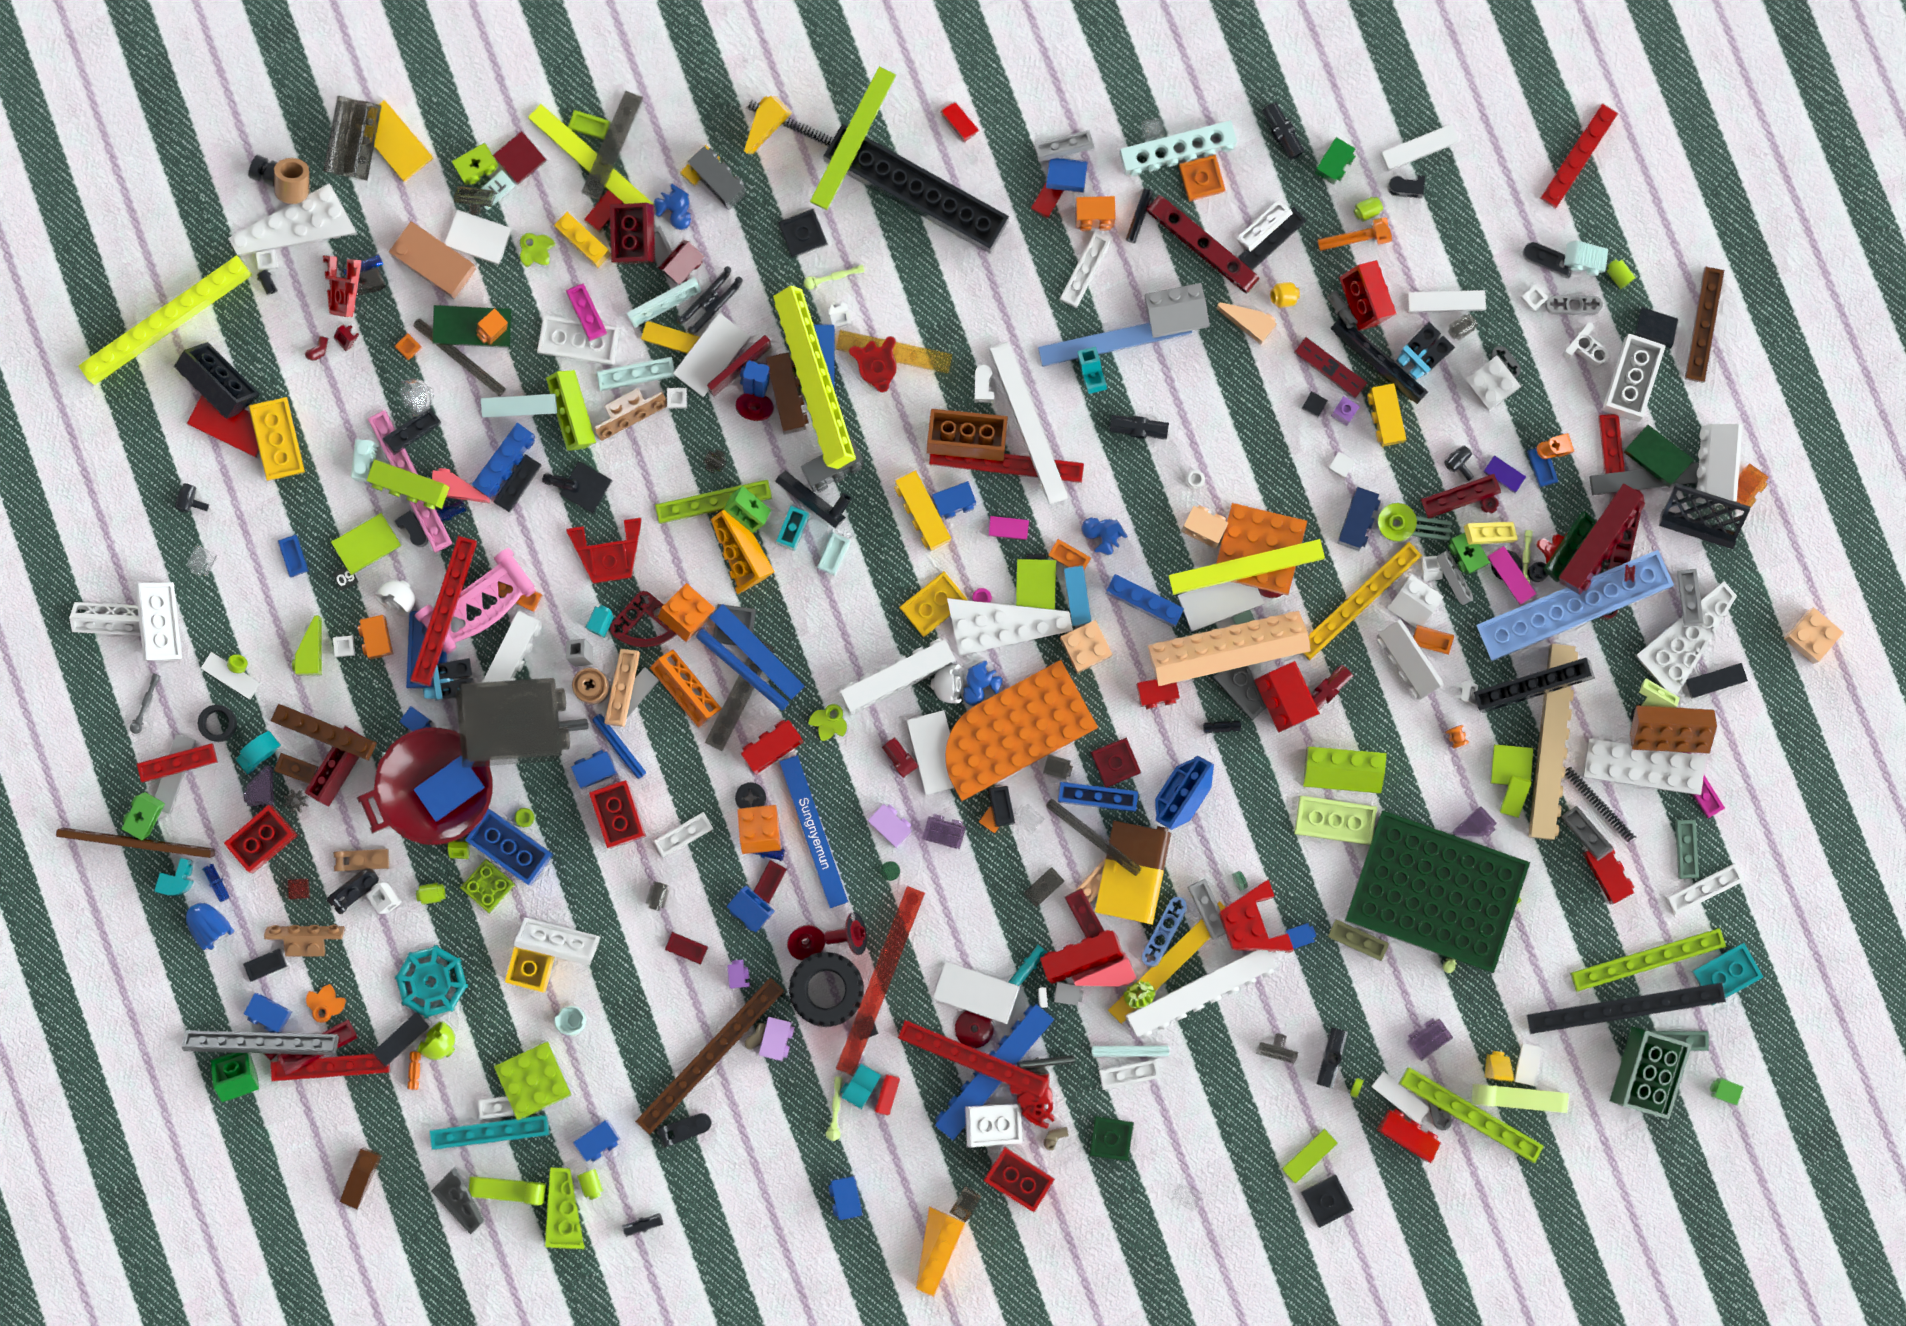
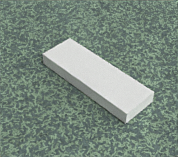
M1278 200L1237 237L1238 242L1251 252L1292 215V211Z
M213 652L209 654L201 669L250 700L261 684L244 672L240 674L231 672L227 667V661Z
M703 812L653 842L662 858L710 832L713 830V827Z
M1157 1059L1099 1070L1103 1090L1161 1078Z
M1384 1071L1371 1086L1418 1124L1430 1110L1427 1105L1407 1089L1400 1086L1397 1081Z
M507 1096L478 1100L480 1119L515 1115Z

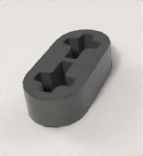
M1496 347L1491 352V360L1497 355L1496 351L1499 353L1503 352L1505 362L1503 360L1502 362L1506 367V364H1508L1510 368H1516L1514 371L1515 375L1512 373L1516 379L1521 372L1520 365L1505 347Z
M1428 1102L1434 1126L1439 1130L1449 1129L1452 1124L1451 1115L1443 1110L1438 1111V1107ZM1439 1113H1442L1443 1118L1448 1120L1444 1127L1437 1122L1440 1120Z

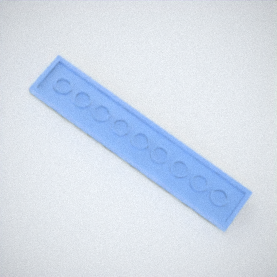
M1659 550L1593 576L1590 580L1592 581L1587 591L1583 590L1581 595L1569 588H1564L1477 624L1476 626L1491 661L1673 587L1674 584ZM1626 565L1629 567L1636 565L1634 583L1630 580L1624 582Z

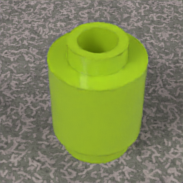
M1377 196L1374 198L1370 197L1356 204L1353 212L1357 220L1364 222L1379 215L1380 211L1383 210V205Z
M437 882L419 886V890H416L417 901H421L422 905L441 902L442 899H446L444 885Z

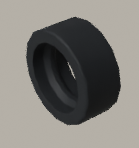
M217 704L205 708L199 715L197 722L202 736L214 742L228 740L233 736L237 727L234 713L227 707ZM215 712L225 714L229 722L227 730L219 735L210 733L206 727L207 718Z

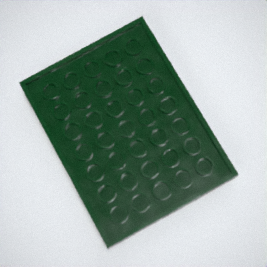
M1382 810L1345 921L1494 973L1531 862Z

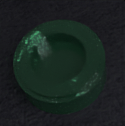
M888 861L882 865L881 875L887 881H894L900 875V867L897 863Z
M1241 871L1232 874L1233 880L1240 891L1248 888L1247 880Z

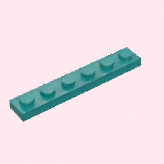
M548 1115L523 1118L519 1121L513 1119L429 1130L432 1150L550 1135Z

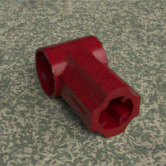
M895 737L882 746V749L894 763L893 766L902 778L919 767Z

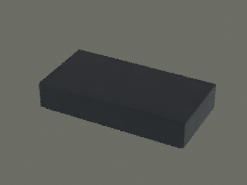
M1008 786L989 788L988 794L995 827L1014 825L1015 819Z
M281 948L243 964L250 982L288 967Z

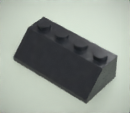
M209 342L183 350L174 365L179 373L226 419L240 414L260 395Z

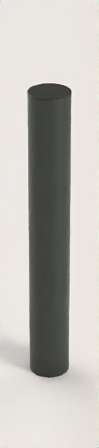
M1073 1055L1018 1061L1017 1067L1027 1069L1074 1063L1075 1058Z

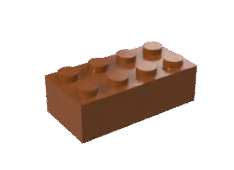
M931 409L927 454L1003 461L1008 416Z
M1636 706L1630 729L1632 750L1710 754L1717 729L1715 710Z

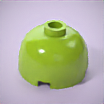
M439 1021L426 1033L428 1037L425 1042L421 1040L417 1048L420 1054L430 1060H440L445 1056L448 1058L455 1050L453 1047L455 1044V1033L444 1021Z

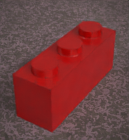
M1614 848L1613 851L1598 861L1588 850L1582 853L1610 905L1634 894L1632 881L1630 878H1626L1623 873L1625 871L1624 866L1613 855L1615 854Z

